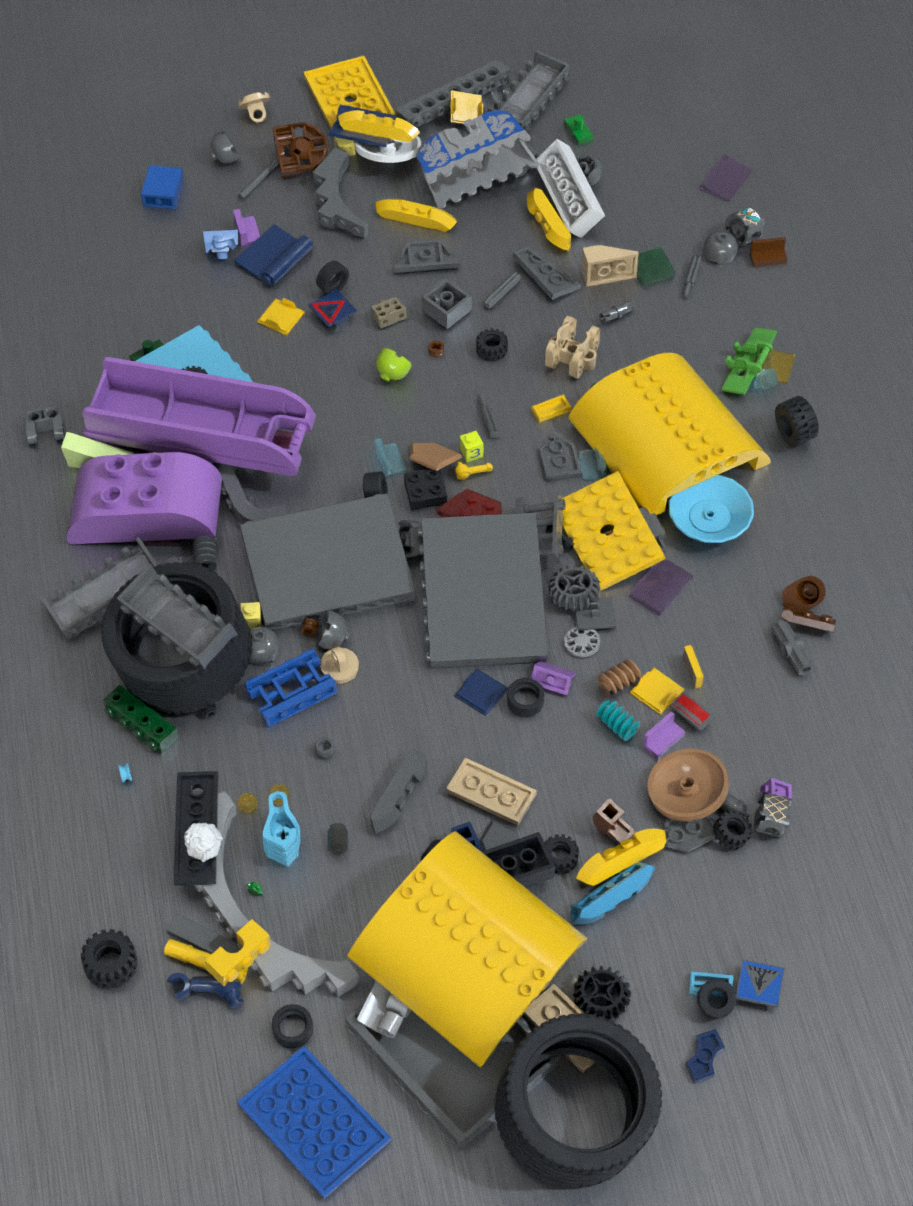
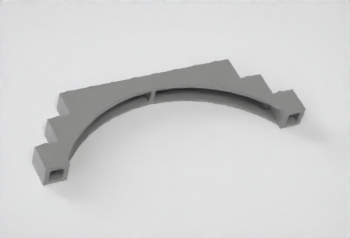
M224 790L218 794V830L223 840L217 855L216 884L194 885L198 892L202 891L205 895L204 900L209 908L213 907L216 911L214 914L219 923L226 925L227 928L225 930L231 939L235 938L237 941L236 932L246 925L249 920L243 915L231 896L224 876L223 853L225 839L231 820L237 815L234 802ZM193 861L190 867L198 868L201 862ZM271 939V945L267 952L257 956L250 966L253 971L257 970L260 974L259 979L263 986H268L272 992L292 980L294 986L298 990L301 989L305 995L325 983L331 993L335 992L337 997H340L360 984L359 975L348 959L338 962L307 957L288 950ZM239 943L236 944L240 951L243 947Z

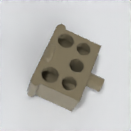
M397 297L386 301L379 300L378 304L371 306L372 317L381 329L407 318L406 307L401 304Z

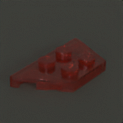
M467 488L437 510V515L442 517L502 514L501 502Z

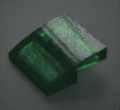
M661 247L639 253L637 274L642 286L675 275V271Z

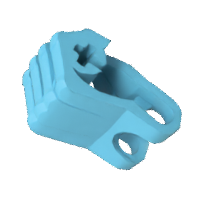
M276 791L271 793L268 798L269 815L262 833L264 852L268 859L289 867L299 856V846L301 843L300 827L296 818L289 810L286 794ZM280 798L283 800V805L275 807L273 801ZM284 830L285 839L281 840V833Z

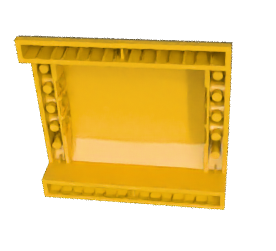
M676 353L657 354L611 373L591 387L580 398L568 417L612 473L617 471L620 473L630 494L639 507H645L650 514L655 513L658 515L665 512L668 497L745 462H748L754 470L770 464V458L683 356Z
M455 831L441 840L393 892L357 938L347 957L481 1068L494 1053L497 1045L588 938Z

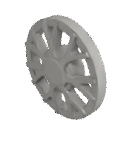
M577 626L570 629L564 638V646L568 653L575 657L585 658L592 656L598 651L600 636L596 630L586 629L584 634H579L578 631L580 630H578ZM589 632L593 634L590 637L587 635ZM574 634L576 635V637L572 638L570 637V635ZM590 640H597V644L590 643ZM575 642L572 646H568L567 643ZM588 647L592 649L590 652L586 650ZM576 648L581 649V652H575Z

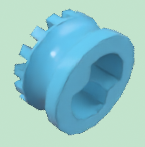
M128 763L125 766L118 765L122 783L127 779L132 781Z

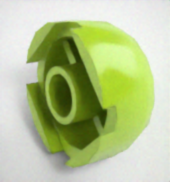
M382 348L376 358V368L381 373L380 377L385 381H390V379L394 381L401 380L409 373L412 364L405 357H398L395 355V351L388 348Z

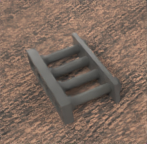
M555 492L554 502L536 505L526 504L523 497L515 498L514 514L554 510L553 517L537 519V527L553 525V532L538 534V542L552 540V548L539 549L540 557L553 555L556 563L561 564V556L564 554L562 524L563 510L566 509L565 500L561 498L559 492Z

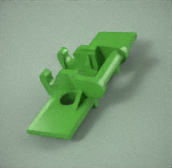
M754 327L747 342L742 347L738 341H735L733 345L736 352L734 359L732 360V357L728 355L725 360L731 372L722 387V391L745 395L753 378H756L757 373L761 372L762 364L768 353L773 349L771 344L777 334V330ZM746 372V375L739 376L740 373Z

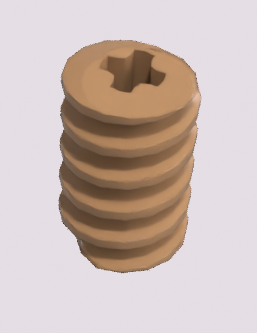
M625 659L623 663H619L617 666H613L610 670L605 671L604 674H600L597 681L603 695L606 698H610V692L615 695L617 693L616 688L621 691L623 690V685L628 687L630 685L629 681L635 683V677L640 680L642 675L633 661Z

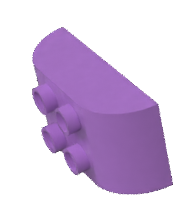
M182 452L116 454L90 459L77 472L67 532L68 544L136 541L138 537L141 541L196 539L199 536L215 538L222 476L217 468L208 461Z

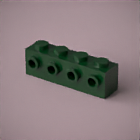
M121 685L117 686L103 699L106 714L111 718L115 717L122 727H128L132 730L133 734L138 739L146 741L152 750H157L163 754L178 739L175 726Z

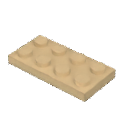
M465 758L447 786L446 793L518 826L537 795V790Z
M553 984L529 1006L523 1015L537 1027L554 1017L558 1018L561 1015L568 1016L569 1014L578 1015L579 1013H585ZM565 1055L582 1073L596 1063L583 1056Z

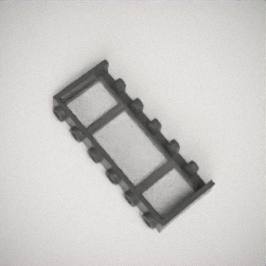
M535 50L534 61H527L526 71L522 69L519 71L518 81L514 79L511 81L510 91L504 89L502 100L496 99L494 108L489 107L488 112L495 110L506 111L512 114L521 127L527 131L533 120L535 121L538 118L541 110L543 111L546 108L549 100L551 101L555 93L560 91L563 83L568 81L571 74L569 72L570 64Z
M139 537L136 538L139 547L131 552L127 547L122 548L121 553L123 557L113 562L111 557L104 560L105 568L98 572L94 567L88 570L89 578L82 582L78 578H74L71 581L74 587L65 593L62 588H58L55 591L58 597L49 603L44 596L41 598L67 640L76 637L81 631L95 625L97 621L102 619L110 600L114 598V594L129 579H133L132 577L136 574L139 575L148 564L152 565L153 568L158 565Z
M150 564L117 597L121 604L120 609L124 613L134 615L133 618L140 625L143 623L147 625L146 628L153 635L159 634L161 636L160 639L166 645L172 644L178 654L188 656V660L195 667L199 665L206 669L207 664L230 639L238 636L230 623L226 625L220 616L212 615L205 605L202 604L200 606L190 594L185 595L177 584L173 586L163 574L158 575Z

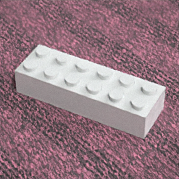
M556 139L536 159L539 162L537 169L569 232L582 238L605 214L570 146Z

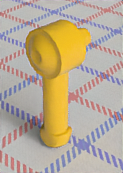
M458 462L455 473L457 479L464 480L470 474L491 472L493 465L486 463L484 465L468 467L462 464V462Z

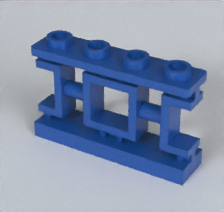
M315 649L304 651L301 655L286 660L283 664L270 668L265 673L252 677L245 682L246 692L251 700L261 696L266 705L259 708V711L268 728L338 693L336 682L329 673L320 677L316 672L315 668L320 666L321 662ZM307 667L309 673L301 676L298 671ZM296 678L300 688L285 695L280 685ZM314 679L317 685L308 689L306 683ZM272 684L275 690L266 694L263 688ZM280 697L282 702L273 706L271 700Z

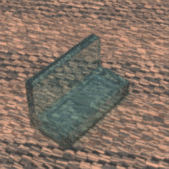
M381 437L374 439L375 453L386 478L407 472L396 443L384 445Z
M596 446L594 450L578 452L583 481L600 480L606 476L605 459Z

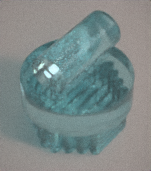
M773 368L762 369L760 373H757L754 387L760 388L763 386L764 389H769L777 386L776 371Z

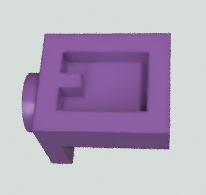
M770 778L761 785L759 794L767 792L792 798V784Z

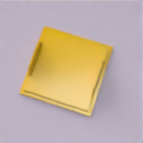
M451 90L450 122L464 124V121L468 119L473 120L483 114L481 95Z
M275 298L257 320V323L287 335L305 311L296 308L294 302L283 298L280 301Z
M654 667L639 680V683L629 693L661 715L685 689Z

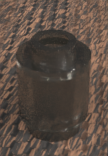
M341 823L330 825L327 831V850L336 856L342 855L348 850V830Z

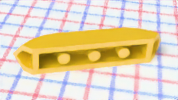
M358 110L348 111L338 116L340 125L344 130L408 143L420 133L416 127L400 118H396V120L390 117L381 118L374 114L366 115L364 111Z
M534 188L527 195L529 212L535 216L537 222H540L546 238L551 243L563 250L569 251L571 247L570 232L543 191Z
M386 199L375 202L376 211L383 218L442 232L449 231L457 223L451 214L436 207L402 199Z
M661 829L641 830L634 833L631 839H625L618 846L606 849L603 854H595L583 865L576 879L595 886L660 851L666 843L665 831Z

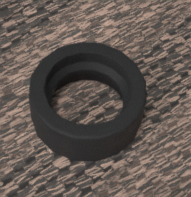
M330 261L319 271L316 284L326 294L336 289L340 291L349 279V271L340 262Z
M532 678L515 680L511 683L507 692L509 709L518 716H534L540 712L544 705V689L538 681ZM521 690H530L537 695V701L533 704L523 705L516 702L514 694Z
M290 1004L281 1007L273 1016L272 1031L274 1038L280 1045L294 1049L303 1046L311 1038L313 1021L311 1014L306 1008ZM298 1016L304 1020L305 1030L298 1036H285L280 1031L281 1021L286 1017Z

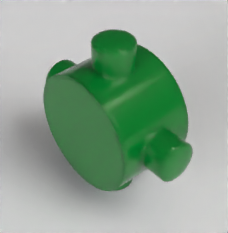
M256 882L247 884L249 887L248 892L252 895L258 896L263 894L260 884Z

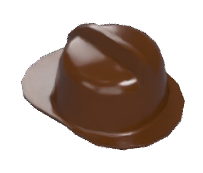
M816 576L803 577L784 589L782 593L783 605H791L794 607V610L798 611L808 610L824 600L826 588L821 579Z

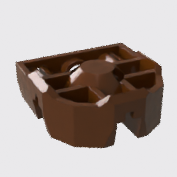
M306 122L273 127V138L281 178L299 176L306 170L311 171L312 174L327 157L328 146L326 136L316 126ZM296 127L302 128L303 136L295 138L294 129ZM324 145V147L315 149V146ZM289 146V157L285 158L283 147ZM296 149L300 152V155L294 153ZM306 159L309 161V165L301 166L300 161Z

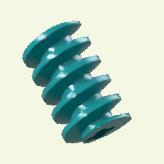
M610 700L603 702L598 708L596 716L601 718V721L607 724L621 739H624V741L629 740L636 733L640 722L632 723L635 717L630 716L627 718L629 715L628 711L621 713L623 706L621 705L616 708L618 705L617 701L610 703Z

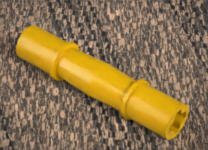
M173 939L168 940L164 949V955L183 961L185 964L188 962L206 970L205 960L211 955L210 953L194 949L192 945H186ZM244 968L239 972L236 980L240 984L244 982L248 968Z

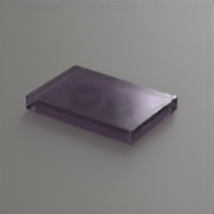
M665 559L655 564L630 591L629 597L661 616L691 582L693 575Z

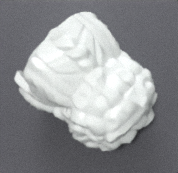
M193 823L184 835L188 855L202 862L218 855L223 837L214 824Z

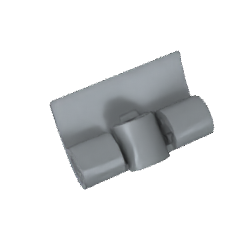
M376 981L357 1021L386 1037L394 1038L404 1017L407 1018L411 1010Z

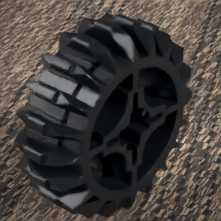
M602 965L599 967V970H596L593 966L591 973L585 970L583 976L579 975L578 982L574 984L573 997L576 998L574 1000L575 1005H578V1008L583 1012L585 1011V1015L592 1014L595 1017L601 1016L612 1021L613 1015L619 1018L621 1012L625 1013L627 1010L626 1006L630 1004L629 997H631V991L628 990L630 985L628 982H625V976L619 977L618 970L614 973L611 972V967L603 970ZM588 986L592 988L591 991L593 992L589 998L585 995V990ZM615 990L619 993V998L616 1002L612 1000L613 997L611 996Z

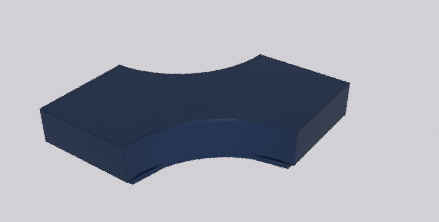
M716 1028L696 1036L697 1052L693 1058L685 1063L694 1084L714 1077L713 1060L720 1052L725 1050V1046Z

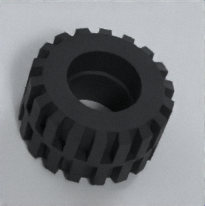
M795 396L776 406L775 419L778 429L790 445L798 446L817 437L819 433L817 416L806 399L802 396Z
M110 929L109 932L101 930L100 934H97V932L92 934L93 938L86 940L87 945H83V953H81L82 965L87 978L91 979L94 985L98 983L101 988L107 985L108 989L113 988V985L116 984L117 987L122 986L121 982L123 981L127 983L129 975L133 976L135 973L134 969L137 968V957L130 938L127 935L124 936L121 931L115 933L114 929ZM107 953H117L120 955L119 959L113 964L102 965L98 963L99 959Z

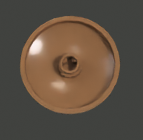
M681 749L664 756L655 764L649 774L647 788L653 806L661 814L673 820L694 821L709 816L723 804L729 791V778L724 764L715 755L700 749Z

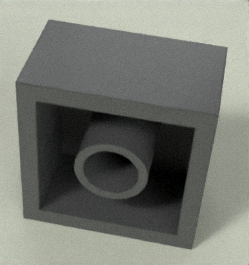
M448 278L422 296V311L446 329L472 310V296Z

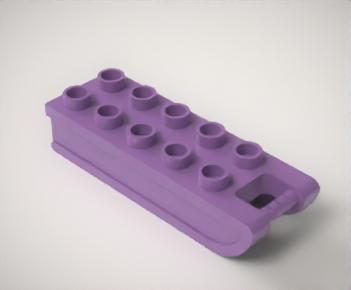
M104 357L102 362L103 373L90 406L84 407L82 411L85 422L84 437L95 441L160 453L182 452L198 456L210 462L287 476H295L302 460L299 450L304 435L312 431L316 419V414L312 408L298 395L277 386ZM278 429L293 431L288 449L281 448L272 443L275 432Z

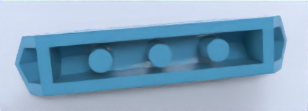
M637 862L572 905L570 911L572 924L584 925L602 919L605 912L613 910L618 903L629 899L633 893L637 895L652 878L656 867Z

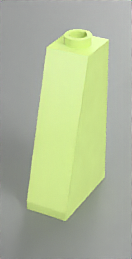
M66 432L61 446L68 466L80 468L88 460L99 456L134 454L133 452L70 432Z

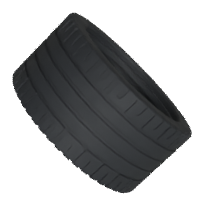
M188 562L156 565L154 570L158 575L163 574L173 586L177 584L185 595L190 594L200 606L203 604L212 614L220 616L226 625L230 623L238 636L230 639L207 664L206 669L199 665L195 667L189 660L170 667H153L139 662V647L149 630L144 623L140 625L133 618L134 615L124 613L120 609V602L117 600V597L138 576L136 574L132 577L133 579H129L124 586L122 585L119 588V591L114 594V598L110 600L109 606L105 610L106 613H104L101 624L103 648L127 690L152 710H158L162 713L167 712L168 714L199 711V709H204L208 705L211 706L216 701L223 699L222 697L228 695L229 691L233 690L236 684L240 682L241 677L244 676L245 669L248 668V662L251 659L250 654H252L250 628L230 587L216 572L211 571L207 567L204 568L202 565L188 564ZM152 582L132 605L146 615L167 592ZM172 598L152 620L157 623L169 614L190 609L175 598ZM218 630L215 631V633H214V635H213L211 641L208 643V645H209V644L213 641V639L220 633Z
M583 1013L578 1015L569 1014L568 1016L561 1015L558 1018L554 1017L548 1022L545 1021L540 1026L535 1027L532 1032H529L522 1039L499 1079L496 1089L497 1093L495 1094L496 1103L494 1104V1111H496L497 1129L500 1131L499 1135L501 1140L504 1141V1146L510 1151L509 1154L512 1158H515L516 1162L524 1167V1170L531 1172V1175L534 1177L541 1178L540 1180L548 1181L555 1186H570V1188L579 1186L583 1188L588 1185L594 1186L597 1183L600 1184L607 1179L613 1178L635 1158L655 1131L661 1113L660 1108L662 1107L661 1080L658 1078V1070L655 1068L656 1065L652 1061L650 1053L645 1050L646 1047L639 1042V1039L631 1035L629 1030H625L623 1026L615 1024L610 1019L606 1020L601 1016L595 1017V1015H585ZM558 1055L583 1056L603 1066L615 1078L624 1096L626 1120L621 1136L608 1145L592 1149L574 1148L552 1138L538 1124L529 1105L527 1084L530 1071L542 1061Z

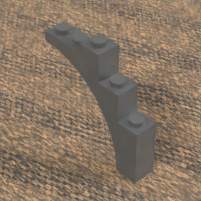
M335 147L313 171V182L319 187L315 191L316 204L321 206L318 210V222L332 230L337 225L341 229H345L365 239L368 235V223L358 218L347 208L339 193L342 177L350 166L349 154Z

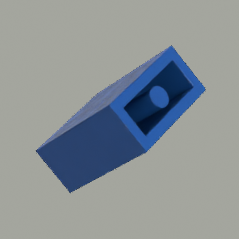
M149 165L141 192L143 206L176 209L184 182L182 168Z

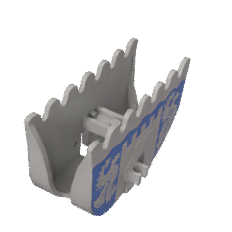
M499 110L490 111L473 120L468 119L463 122L467 133L465 137L461 136L457 128H447L432 135L422 143L416 155L423 168V175L435 199L437 208L444 209L448 200L455 203L461 201L463 193H467L469 196L475 195L479 186L488 189L492 186V181L495 179L499 182H504L508 178V173L520 175L523 172L524 166H529L530 168L539 166V162L524 143L529 141L531 136L521 127L512 114Z

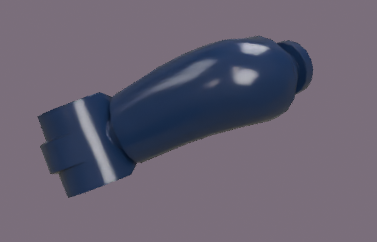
M174 973L167 979V982L173 985L179 982L185 983L184 989L175 994L179 1001L187 998L192 990H194V992L219 994L221 998H225L227 1002H230L228 1005L229 1009H234L244 1003L243 999H240L242 986L236 979L233 982H228L225 986L212 975L197 976L189 979L183 973Z

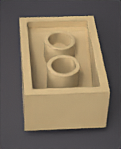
M602 245L583 248L581 273L586 287L636 278L638 251Z

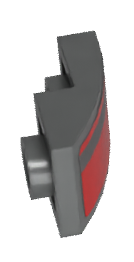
M684 692L670 704L673 711L684 717L690 725L699 731H702L714 719V716Z

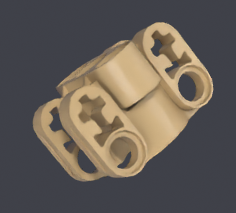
M566 316L556 336L549 339L545 352V366L555 369L558 362H563L569 365V376L578 379L583 370L592 371L596 367V351L600 343L601 329L592 326L588 332L586 331L585 341L580 343L574 340L576 335V319Z

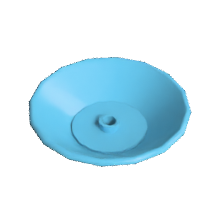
M722 475L714 476L674 494L669 499V515L676 528L689 538L704 543H723L739 537L749 528L754 517L753 500L747 490L735 480Z

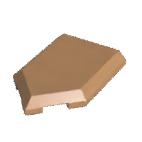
M412 443L409 445L410 460L435 471L462 458L461 454L436 443Z

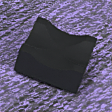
M425 469L404 473V483L411 511L430 505H447V493L441 469L438 471Z

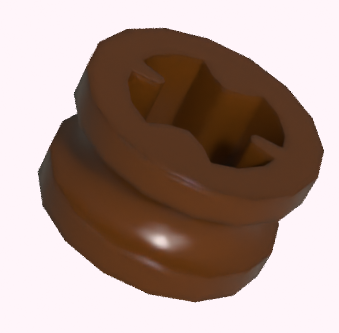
M435 340L429 343L428 352L430 356L438 358L444 354V344L441 341Z
M304 619L300 631L306 636H316L319 623L313 619Z

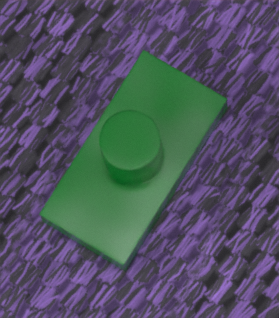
M576 115L564 119V125L578 145L593 141V134L585 124L584 116Z

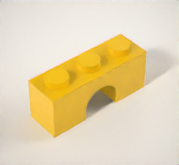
M253 919L236 932L237 942L243 947L239 952L228 953L222 947H219L205 960L206 970L223 986L228 982H233L238 977L239 972L244 968L250 967L254 959L260 954L267 952L271 945L270 935Z

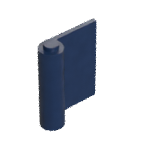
M339 105L337 120L329 130L328 136L382 147L388 145L391 139L344 130L339 123L338 116L345 112L356 110L364 111L366 115L374 114L377 117H390L393 120L399 118L397 115Z
M273 224L235 259V263L262 280L264 284L274 286L314 248V245L307 236L302 235L299 239H296Z

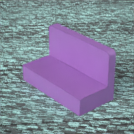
M240 209L233 210L234 223L238 230L241 246L253 244L260 237L254 216L242 218Z
M539 661L534 665L531 678L538 681L543 688L567 695L576 672Z
M673 712L666 715L644 735L643 748L656 759L662 756L685 735V731L673 722Z

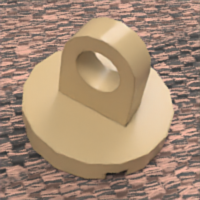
M257 92L247 95L243 98V101L238 100V106L240 109H248L250 118L254 123H262L266 119L264 104L270 101L269 93L264 92V95H262V93ZM259 110L263 115L261 118L256 119L254 118V112Z
M337 646L326 652L321 658V673L323 676L329 673L336 684L347 683L357 675L359 670L358 658L353 651Z

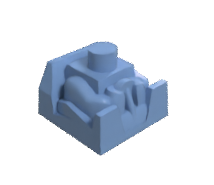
M238 230L203 232L206 253H209L210 249L212 252H217V259H227L229 248L234 250L236 245H238Z

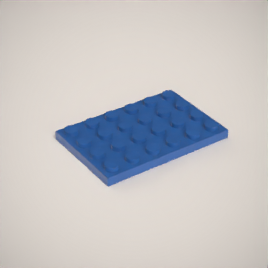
M305 1046L237 1102L245 1114L323 1199H326L391 1142V1137Z

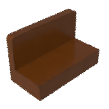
M785 237L752 240L749 255L753 267L787 264Z

